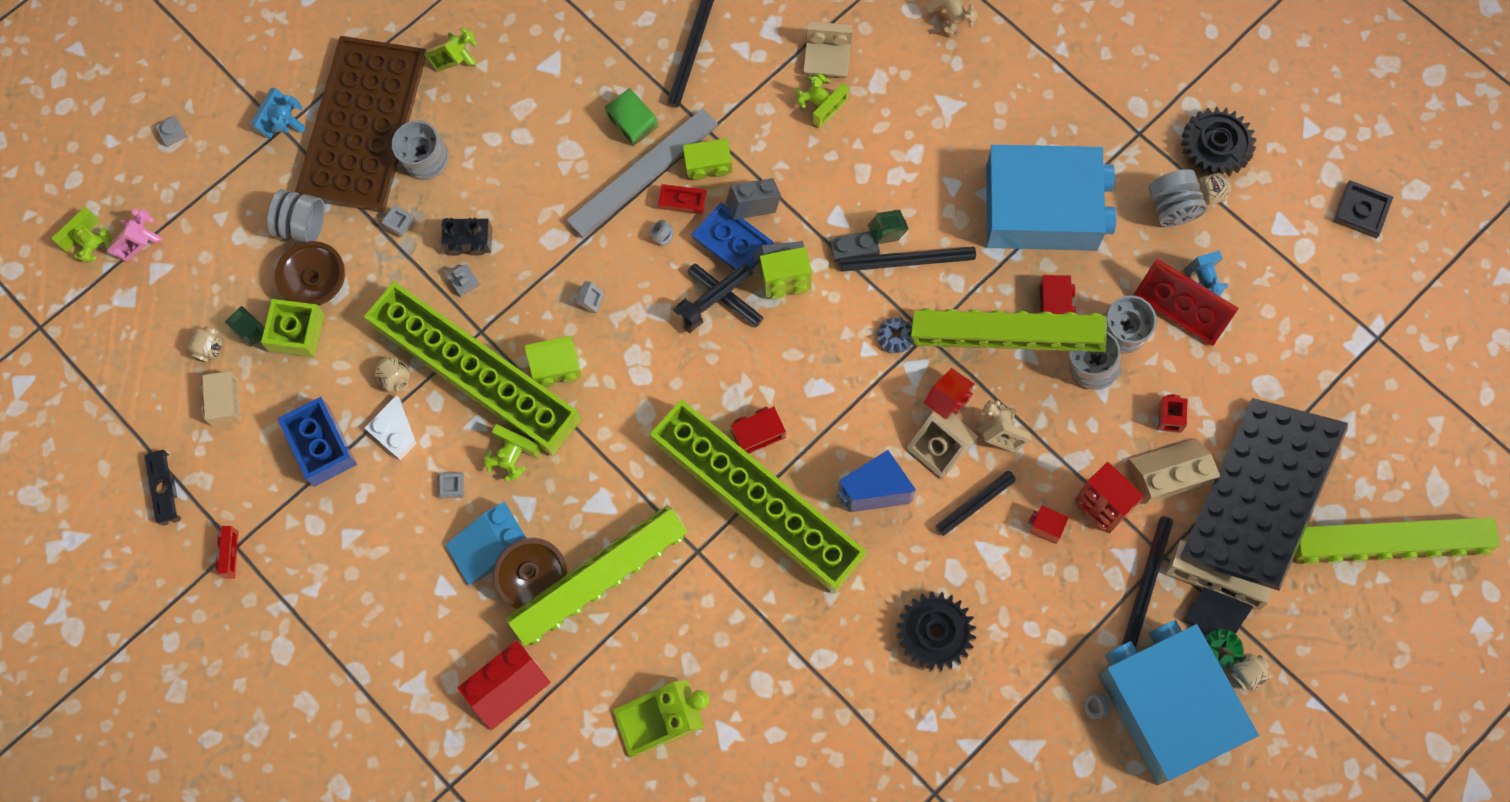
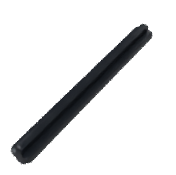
M714 0L700 1L668 98V105L676 108L680 106Z
M972 246L847 257L839 259L840 271L845 272L970 261L976 259V249Z
M1162 516L1159 519L1122 645L1132 641L1135 648L1137 646L1174 522L1170 517Z

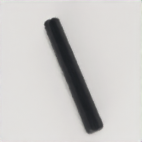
M694 263L688 269V274L708 291L719 283L718 280L698 264ZM732 291L720 299L752 326L758 327L763 321L762 315Z
M1006 471L936 525V530L939 534L945 536L1012 485L1016 480L1013 473Z

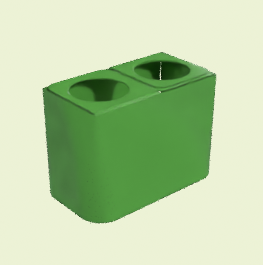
M630 88L605 106L607 117L633 146L659 127L655 115Z

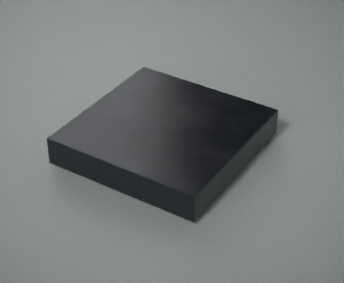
M1349 180L1333 222L1377 239L1383 228L1393 196Z
M1208 582L1207 585L1212 587V583ZM1204 587L1183 620L1191 626L1197 624L1201 632L1206 636L1218 629L1229 630L1236 634L1253 606ZM1222 587L1220 590L1235 597V594ZM1224 641V643L1221 646L1226 648L1227 641Z

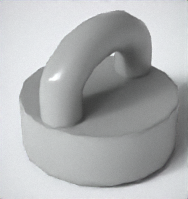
M665 220L657 221L649 232V237L661 246L667 245L674 235L672 226Z
M1098 693L1091 694L1086 698L1084 708L1086 714L1091 719L1096 720L1109 716L1110 704L1106 696Z

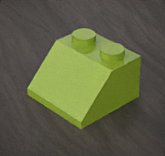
M572 335L525 345L532 378L543 387H550L554 383L561 381L565 383L574 382L577 378L582 377L578 352Z

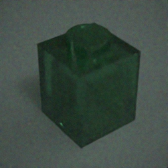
M900 209L877 213L868 223V228L876 245L899 241L909 230Z
M240 306L225 321L250 347L262 340L265 327L243 306Z

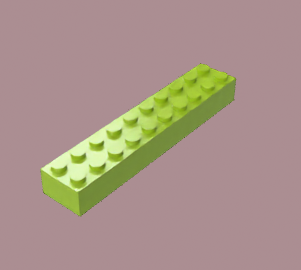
M395 281L392 282L364 316L373 329L524 437L537 443L541 449L552 457L582 420L579 411Z
M682 399L650 433L653 444L832 593L836 594L866 558L867 551Z

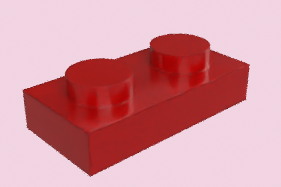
M661 184L658 208L703 214L707 190Z
M221 526V533L217 537L220 551L219 557L216 558L215 568L218 574L225 579H235L239 531L232 526Z

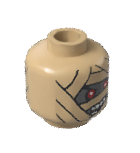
M1221 173L1209 174L1198 179L1200 185L1198 191L1202 192L1206 205L1223 202L1228 198V194L1231 193L1230 181L1227 176H1223Z
M207 326L204 330L196 329L187 346L188 350L191 351L190 355L207 363L209 359L215 360L223 345V339L218 336L219 331Z
M384 358L376 365L375 378L388 392L402 391L408 386L410 371L399 359Z
M1247 653L1232 665L1233 673L1230 675L1242 690L1254 691L1269 679L1267 668L1270 665L1261 655L1256 657L1251 653Z

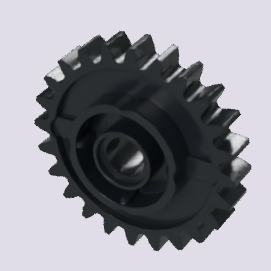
M1218 107L1215 108L1214 112L1207 108L1204 114L1199 111L1196 117L1192 116L1189 123L1186 124L1181 135L1184 138L1181 146L1185 147L1182 153L1189 154L1187 162L1194 161L1193 168L1200 166L1201 173L1208 170L1209 174L1217 172L1223 175L1225 172L1228 176H1231L1233 170L1239 173L1241 167L1245 168L1248 161L1252 159L1256 149L1253 146L1256 138L1252 137L1255 131L1248 130L1250 122H1242L1244 116L1236 118V111L1228 114L1227 108L1223 112H1220ZM1215 140L1220 141L1222 144L1216 143Z
M931 591L929 598H926L922 593L920 601L913 598L911 600L913 607L905 605L904 609L907 614L900 613L899 618L903 622H899L896 625L897 628L902 630L896 634V637L903 639L898 646L906 647L903 655H912L911 664L919 661V669L924 665H928L929 672L932 671L934 666L937 667L939 672H942L943 665L951 670L952 662L959 666L961 664L960 657L967 659L969 656L965 650H972L974 647L969 641L976 639V636L970 633L976 630V626L969 624L974 617L966 616L969 608L961 609V600L953 603V595L945 599L943 592L940 593L939 597H935L933 591ZM932 626H938L941 628L943 635L941 637H933L929 629Z

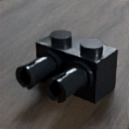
M489 218L443 219L441 223V245L445 253L453 256H458L462 253H471L478 256L484 255V253H491L492 225Z

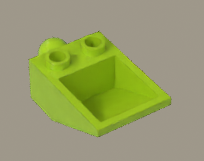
M675 681L614 709L613 712L629 758L704 729L705 726L699 710H704L708 707L710 703L708 693L704 690H696L692 693L688 681Z

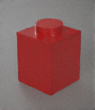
M1041 505L1038 512L1035 510L1032 512L1028 524L1032 525L1029 533L1057 544L1069 517Z

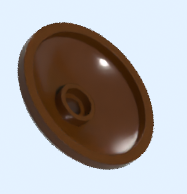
M318 241L303 242L291 247L282 255L275 270L277 289L287 301L316 304L318 306L334 298L342 288L345 280V265L339 253L330 245ZM313 278H318L316 282L311 283Z
M523 538L511 543L500 553L494 565L493 581L499 596L510 606L519 609L566 576L567 566L562 553L549 541L541 538ZM531 566L529 572H523L524 567Z

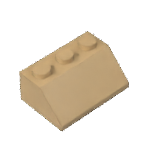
M1197 438L1128 460L1140 492L1145 496L1143 499L1146 505L1213 484L1215 479L1220 477L1212 454Z

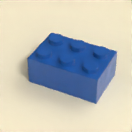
M322 397L277 418L306 480L314 487L357 465L329 405Z

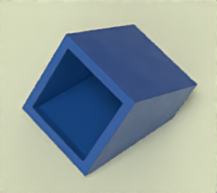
M887 450L839 480L837 490L839 495L837 499L843 508L848 507L850 512L909 504L913 501L916 489L890 451Z

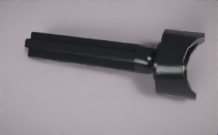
M744 263L694 301V303L684 298L673 306L671 310L678 315H682L684 329L690 334L704 323L701 313L750 277L753 271L747 263Z

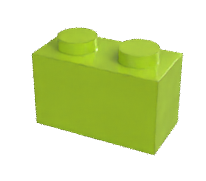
M728 138L683 145L688 179L701 180L706 176L716 175L721 177L728 173H733Z

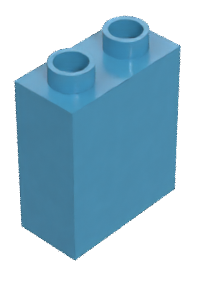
M991 144L986 162L987 248L1097 251L1104 235L1114 234L1116 228V209L1113 206H1105L1104 192L1113 191L1115 169L1113 164H1103V147Z
M1176 620L1151 631L1149 635L1155 645L1143 651L1137 652L1134 644L1130 641L1106 653L1105 657L1110 667L1098 675L1157 785L1168 782L1259 736L1198 625L1196 624L1182 631Z

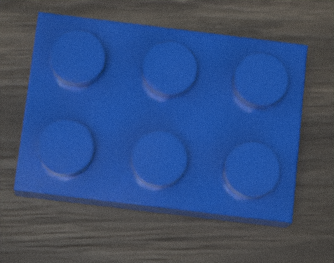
M722 202L717 205L691 234L692 239L734 271L744 263H747L753 270L759 262L754 261L752 253L762 245L774 244L770 238L743 218L733 220L729 208Z

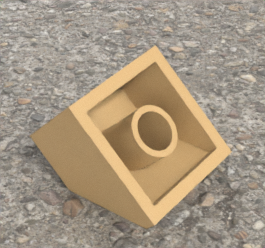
M933 412L907 446V449L943 479L964 457L979 436L953 414L946 420L938 413Z

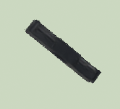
M165 450L145 455L155 520L162 526L168 525V521L175 523L181 520V517L177 515L174 498H177L174 475L169 472L166 457L170 454ZM161 482H168V490L161 494L158 493V485Z

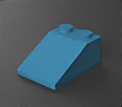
M504 501L482 514L445 545L470 586L493 572L498 556L508 545L526 538Z

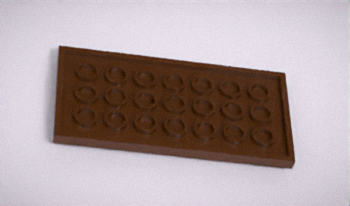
M340 36L295 192L299 193L300 196L305 194L319 197L324 203L385 212L398 164V159L392 150V139L395 132L403 124L409 122L426 60L424 55L426 49Z

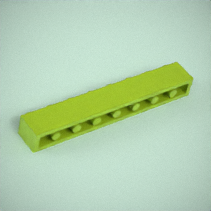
M925 308L921 311L914 310L911 337L915 346L1105 352L1107 320L1106 316H1102L1099 313H1089L1088 315H1077L1073 312H1066L1064 314H1053L1051 312L1029 314L1026 311L1005 313L1000 310L992 312H981L979 310L958 312L954 309L935 311Z
M666 505L507 616L508 624L524 646L536 644L542 639V635L545 632L559 628L563 624L562 620L569 615H577L589 601L595 602L600 599L606 589L620 585L624 581L623 577L629 573L633 574L644 567L643 563L650 558L656 559L664 553L663 549L670 544L676 545L684 539L683 535L688 531L674 510Z
M1495 517L1306 527L1294 559L1295 562L1303 561L1305 565L1319 563V560H1328V563L1333 564L1344 562V559H1353V562L1368 561V558L1377 557L1378 561L1392 560L1395 556H1402L1403 560L1418 558L1417 555H1426L1427 558L1432 559L1442 557V554H1451V557H1463L1467 553L1474 552L1476 556H1486L1492 554V550L1500 547Z

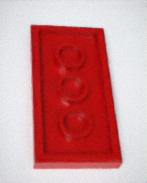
M1156 258L1133 296L1143 298L1150 303L1155 311L1214 346L1239 309Z

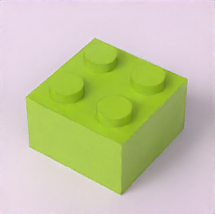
M806 247L760 256V274L766 299H780L792 293L801 295L811 290L812 270Z
M272 299L261 343L269 352L315 358L325 314L316 304Z

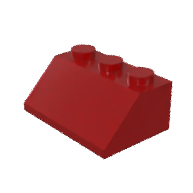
M516 640L459 685L457 689L490 730H493L551 682L522 644Z

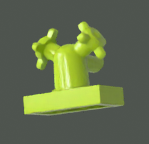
M462 27L460 28L462 32L460 36H453L452 33H448L450 39L446 43L430 48L424 53L425 57L437 72L458 65L463 60L469 66H476L477 62L465 48L466 43H470L473 47L476 46L473 31H466Z
M818 73L814 76H808V80L812 81V86L809 90L802 92L797 88L795 96L797 103L802 108L806 107L805 101L811 100L818 106L813 112V124L820 129L849 99L850 88L842 83L830 94L822 88V84H829L830 80L826 79L821 73Z
M86 206L51 238L66 253L78 243L83 249L79 253H74V257L87 263L96 260L97 257L92 256L91 253L99 244L105 242L108 248L112 242L111 234L107 231L106 227H101L102 231L99 235H95L91 231L100 220Z
M496 424L492 434L495 439L505 444L502 449L497 451L498 456L491 457V450H487L484 464L487 468V473H492V466H500L506 469L509 475L504 480L508 482L520 478L522 472L526 470L525 466L518 469L515 466L521 452L538 458L542 450L537 443Z

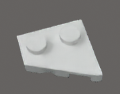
M397 395L365 427L367 432L399 460L417 443L403 409L402 401Z

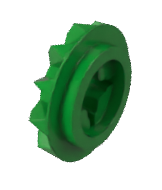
M1218 629L1210 632L1205 637L1222 668L1228 669L1243 657V643L1232 631ZM1224 641H1227L1226 650L1230 652H1225L1222 657H1219V650L1215 647H1221Z

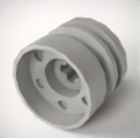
M421 120L410 121L403 124L395 132L392 139V150L398 161L412 177L420 180L432 179L445 170L449 161V152L433 126Z
M1184 169L1170 172L1157 178L1149 185L1148 190L1151 199L1155 205H1158L1156 213L1159 216L1158 219L1161 226L1174 227L1183 225L1206 213L1208 208L1202 192L1198 191L1200 185L1193 170Z
M280 189L272 198L267 216L269 233L271 236L284 239L292 237L294 241L302 243L316 241L324 221L325 207L323 200L319 197L305 194L300 196L297 192Z
M1133 295L1123 296L1115 300L1103 315L1106 316L1107 332L1117 339L1121 354L1132 353L1139 349L1155 331L1157 323L1156 313L1150 303L1141 297Z
M1107 332L1105 352L1070 351L1071 372L1074 379L1082 387L1090 390H1102L1110 387L1118 379L1121 373V351L1117 339L1111 333Z

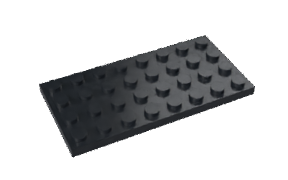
M1252 398L1219 470L1220 477L1215 479L1183 549L1181 559L1280 591L1348 430V423Z

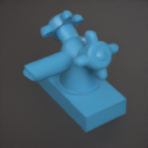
M270 88L249 125L265 138H271L276 130L288 133L289 128L287 124L296 131L303 132L305 126L291 115V111L294 108H298L301 111L302 106L297 98L284 95L276 88Z
M1220 250L1198 256L1184 268L1187 277L1197 274L1198 283L1220 297L1224 289L1228 288L1227 283L1222 284L1219 282L1215 266L1223 260Z

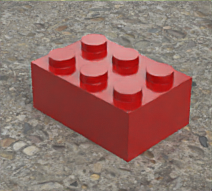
M1107 461L1085 483L1074 500L1082 512L1085 514L1089 513L1095 519V524L1101 530H1106L1110 534L1145 496Z

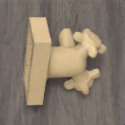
M932 0L926 4L929 13L946 10L950 22L949 24L943 22L942 25L945 27L944 32L950 35L959 36L960 32L957 31L959 28L958 24L967 20L968 27H973V22L978 17L974 6L970 4L968 10H965L961 0Z
M988 400L980 414L982 416L985 414L989 417L992 416V419L976 429L977 433L984 435L986 442L1015 452L1032 441L1029 432L1014 426L1015 421L1013 418L1017 408H1005L999 401L993 402Z

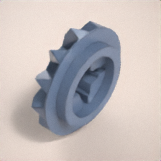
M891 317L883 321L877 331V340L880 346L890 353H902L908 350L913 344L910 322H906L902 317ZM890 329L894 330L895 332H897L898 330L900 331L902 329L900 333L901 339H898L897 337L890 339L892 335Z

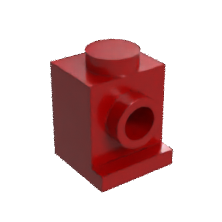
M1176 394L1163 396L1159 402L1158 431L1182 433L1187 426L1188 399L1181 398V396ZM1168 411L1173 412L1175 416L1168 415Z

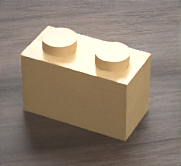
M231 371L202 375L203 383L200 384V393L204 398V406L201 407L203 419L213 427L240 423L238 378Z

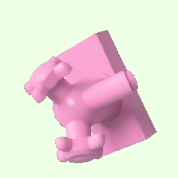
M133 209L131 213L136 215L133 219L129 221L121 220V224L125 225V228L109 244L107 252L128 262L146 246L148 240L153 243L162 241L163 237L144 228V222H154V219L150 217L145 209Z

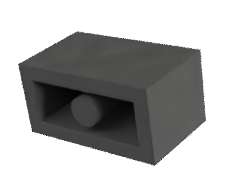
M774 178L732 184L726 204L733 220L776 213L781 194Z

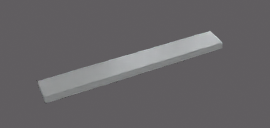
M702 108L569 217L567 223L581 238H584L684 155L683 145L699 143L718 127V123Z

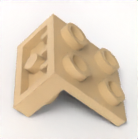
M808 21L804 74L815 75L821 73L823 76L847 78L853 25Z

